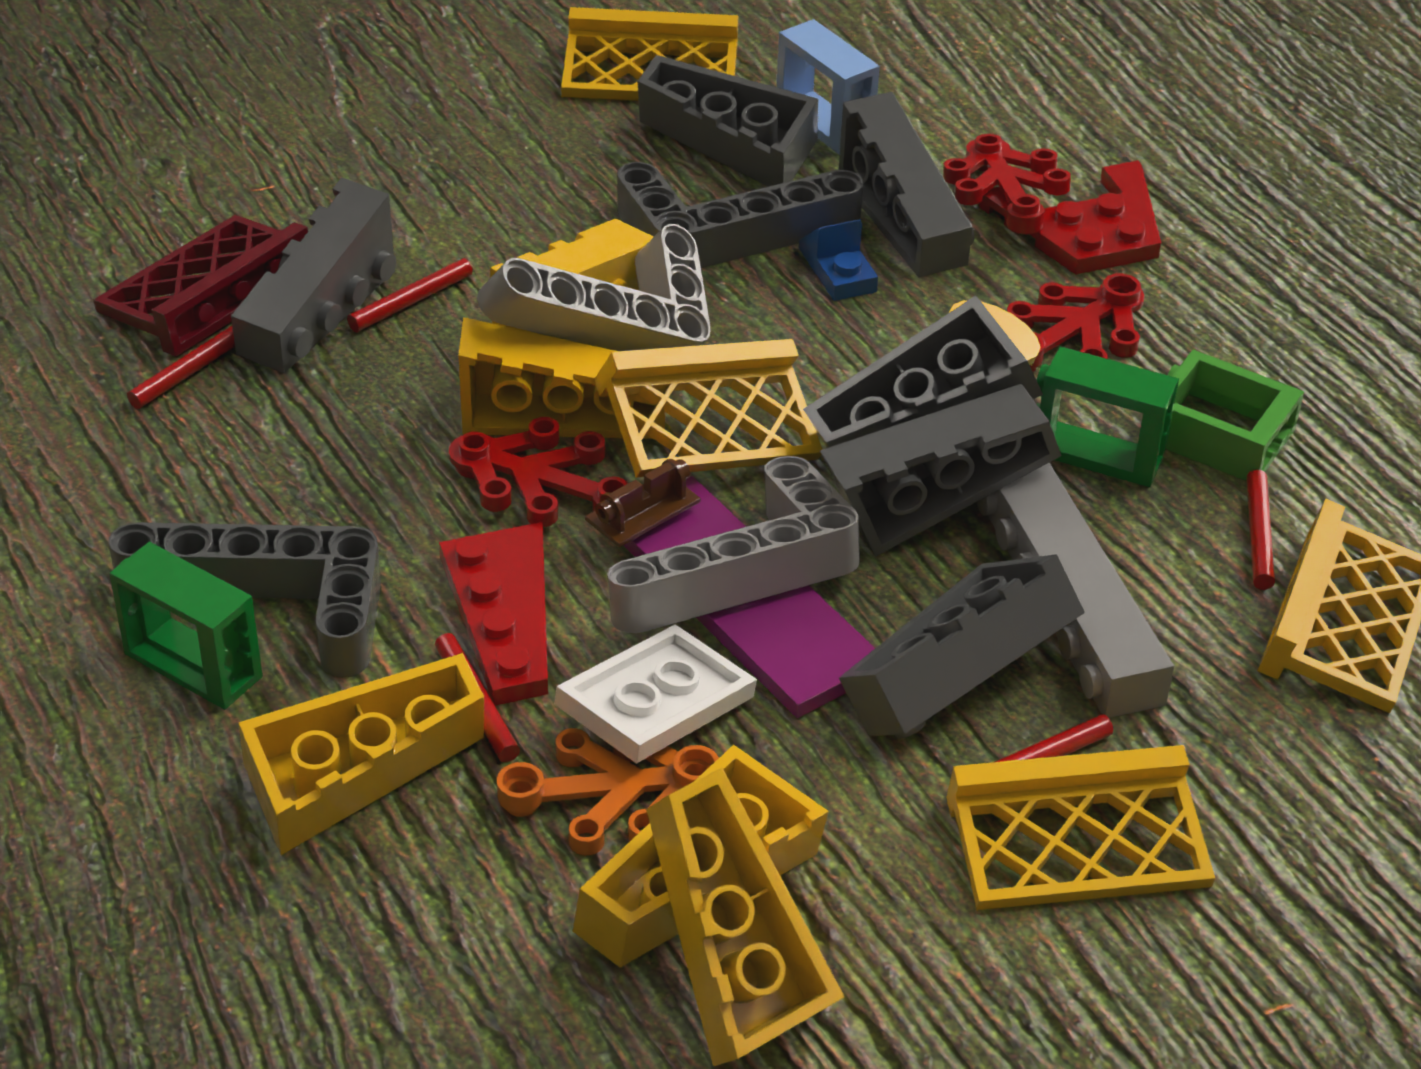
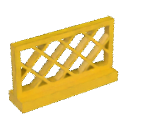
M570 7L568 18L569 33L561 85L562 97L639 101L638 81L632 85H622L616 80L628 73L639 80L644 72L640 66L653 60L656 55L665 57L664 55L680 56L675 60L689 64L694 62L700 67L735 76L738 47V15ZM579 51H589L595 53L586 57ZM622 53H630L637 55L628 59ZM706 57L722 59L717 61L716 63H713ZM608 58L618 64L617 67L608 72L603 71L597 66ZM586 71L596 78L589 83L572 82V79Z
M793 339L611 352L594 379L599 396H609L636 478L644 477L648 472L661 466L667 459H674L675 461L682 459L689 466L690 472L766 465L770 460L784 456H796L807 461L818 460L822 455L820 450L823 449L817 432L803 410L807 405L792 366L799 357ZM781 382L787 399L785 405L782 406L761 392V386L766 383ZM718 387H730L747 398L741 409L738 410L717 396L715 392ZM684 390L702 403L695 414L670 399L671 393ZM639 394L654 404L656 407L650 417L647 418L631 408L626 395ZM752 402L776 418L770 430L745 414ZM706 406L732 422L725 434L700 419ZM660 410H663L687 426L679 439L653 422ZM783 422L798 432L803 445L792 446L777 436L775 433L780 424ZM738 426L762 443L758 449L747 450L730 437ZM691 430L717 446L713 454H701L684 443ZM645 434L671 450L667 458L647 459L641 441Z
M1325 498L1305 538L1257 671L1278 680L1283 669L1287 668L1390 713L1396 704L1421 622V554L1341 521L1345 506ZM1342 542L1361 549L1367 558L1353 561L1343 547ZM1401 566L1419 574L1420 578L1403 582L1393 567ZM1377 570L1387 586L1372 588L1362 573ZM1346 576L1356 592L1341 594L1331 579ZM1397 598L1407 614L1393 617L1382 601ZM1365 604L1376 620L1361 623L1351 607ZM1335 611L1344 627L1329 629L1319 613ZM1386 633L1396 649L1382 652L1371 635ZM1354 639L1365 656L1350 659L1339 642ZM1323 646L1333 662L1325 664L1304 655V651L1308 648ZM1374 668L1385 683L1386 688L1383 689L1366 682L1359 671Z
M1184 745L953 766L946 799L950 817H956L976 909L986 910L1212 887L1215 875L1186 779V773L1190 764ZM1174 797L1179 815L1171 825L1143 808L1149 799ZM1108 803L1125 815L1112 831L1085 814L1092 804ZM1050 808L1066 818L1067 821L1056 835L1053 836L1028 820V817L1035 809ZM993 814L1009 824V826L995 842L974 828L972 815ZM1133 820L1161 837L1149 854L1121 837ZM1075 825L1103 842L1091 859L1063 842ZM1181 826L1183 827L1184 834L1179 831ZM1017 831H1020L1044 847V850L1032 865L1004 848ZM1170 842L1191 856L1194 870L1175 871L1157 858ZM1113 848L1138 864L1139 867L1132 876L1117 877L1098 864L1109 850ZM979 849L986 853L982 859ZM1054 853L1081 872L1074 881L1058 883L1040 870ZM995 859L1022 876L1014 887L988 889L985 871Z

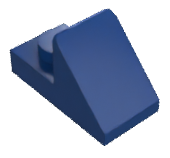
M861 220L820 227L799 240V250L833 301L877 292L878 276L860 251Z

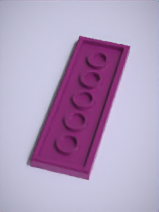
M691 476L686 479V487L699 496L701 501L623 546L634 557H638L746 526L700 482ZM809 585L696 617L796 718L846 694L839 677L875 649L870 642Z

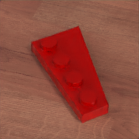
M543 522L439 542L442 565L494 705L547 695L548 665Z

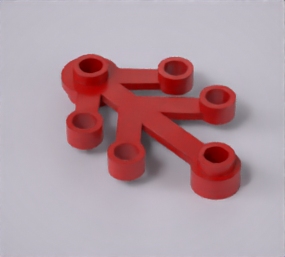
M995 134L977 136L975 140L969 142L966 146L967 157L964 159H948L943 164V178L947 183L955 185V198L959 204H979L982 201V196L998 185L1009 203L1006 226L1010 231L1019 234L1039 232L1044 224V207L1040 204V199L1034 195L1026 194L1020 184L1041 189L1050 195H1065L1070 191L1071 173L1064 169H1057V152L1051 149H1036L1030 155L1010 149V145ZM1008 164H1012V165H1016V166L1028 168V169H1030L1031 171H1028V170H1025V169H1021V168H1017V167H1014V166H1010V165H1008ZM976 170L984 172L976 179L970 178V175Z
M1115 273L1107 276L1099 287L1063 286L1059 283L1049 282L1041 285L1039 289L1038 305L1025 301H1015L1008 305L1007 312L1027 324L1030 329L1033 328L1034 322L1057 323L1040 334L1034 332L1041 347L1032 366L1030 365L1032 372H1034L1043 362L1045 353L1078 333L1081 336L1082 349L1080 352L1108 359L1107 352L1102 349L1100 320L1110 314L1113 316L1115 327L1110 336V352L1122 358L1136 355L1140 334L1134 329L1132 313L1142 308L1144 292L1137 278L1124 273ZM1066 302L1086 303L1089 305L1085 307L1066 306Z
M550 417L533 419L529 423L528 431L493 438L481 432H468L457 437L449 446L450 462L455 466L456 471L460 475L475 479L480 489V504L484 509L499 512L507 509L512 502L511 484L506 479L497 477L495 469L512 475L526 504L528 522L530 524L543 522V527L551 526L557 522L558 500L554 495L545 493L541 485L592 501V510L595 511V506L600 503V497L607 492L612 493L628 484L626 480L620 477H606L600 482H596L559 470L560 468L578 464L594 465L600 463L605 458V438L597 432L586 431L578 434L574 439V446L524 457L513 455V453L533 448L549 450L558 445L559 424Z

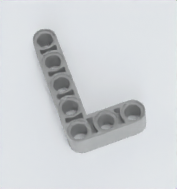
M677 224L665 225L635 256L639 290L525 259L511 258L481 287L477 295L480 309L494 322L615 351L700 346L708 339L711 330L698 248L692 235L685 228Z
M784 456L770 460L764 468L766 515L769 521L623 560L609 568L607 580L612 625L617 630L626 633L646 632L849 574L859 566V516L856 510L807 460L796 456Z

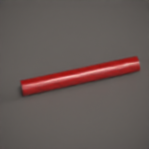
M462 258L347 316L348 324L354 332H359L471 276L473 273L472 266L467 259Z
M228 327L127 393L130 404L136 409L142 408L234 348L233 327Z
M1252 470L1247 474L1246 479L1253 584L1257 589L1267 590L1275 584L1268 479L1264 471Z
M452 633L442 634L435 641V647L441 658L445 659L463 653L484 695V734L501 762L514 760L520 753L519 746L456 637Z
M1101 714L995 762L1066 756L1111 736L1114 731L1113 725L1108 716Z

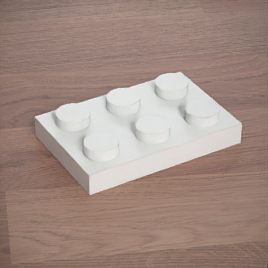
M675 624L556 687L554 705L637 764L753 698L757 679Z

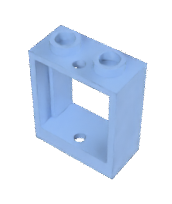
M812 19L779 32L776 87L818 98V139L840 155L843 102L877 95L880 66L819 22ZM815 68L833 81L832 104L813 91Z

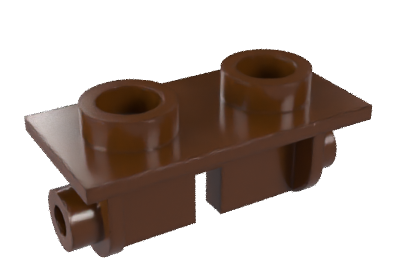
M667 459L661 466L644 475V484L634 480L612 493L607 492L600 497V503L595 506V511L586 515L585 520L620 548L698 504L701 498L686 487V479L691 475L687 463L682 459L676 461L674 459Z

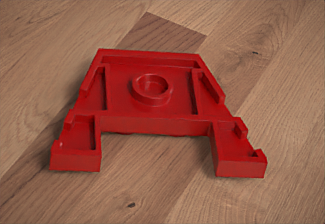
M1139 160L1102 167L1100 182L1109 193L1084 201H1063L1057 204V206L1044 208L1042 230L1030 234L1036 239L1035 247L1075 275L1159 258L1161 239L1142 164ZM995 187L982 196L979 207L988 214L993 212L994 209L1004 216V225L1006 226L1009 203L1000 188Z

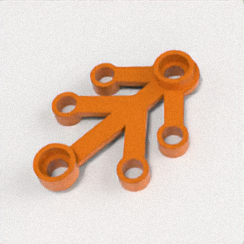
M569 728L561 731L556 737V759L566 767H579L585 764L599 773L544 778L542 771L535 765L526 762H516L505 766L498 773L497 798L499 804L509 814L524 817L534 813L542 802L604 796L586 815L574 818L569 824L570 848L579 855L589 856L601 851L605 842L604 831L644 792L664 790L650 805L652 806L669 794L694 782L719 757L712 749L701 745L687 746L679 751L667 746L645 758L657 767L640 769L630 763L634 761L614 747V753L591 741L585 731ZM577 746V747H580V748H578V749H568L567 747ZM646 809L637 810L630 815L628 819L629 842L641 831L639 828L646 827L650 823ZM583 833L593 834V836L591 837H582L579 835Z

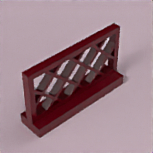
M233 215L93 299L96 312L158 336L163 352L176 357L232 322L231 315L267 271L273 274L278 271L279 263L283 256L282 251L292 239L301 242L308 233V227L294 222L280 231L244 217ZM237 233L243 235V236L232 237L233 235H235V234H237ZM210 272V273H205V274H198V275L187 276V275H190V274ZM176 277V278H171V279L160 280V279H163V278ZM173 293H174V295L151 298V297H153V296H160V295H166V294H173ZM139 298H140V300L124 302V301H126V300H132V299H139Z

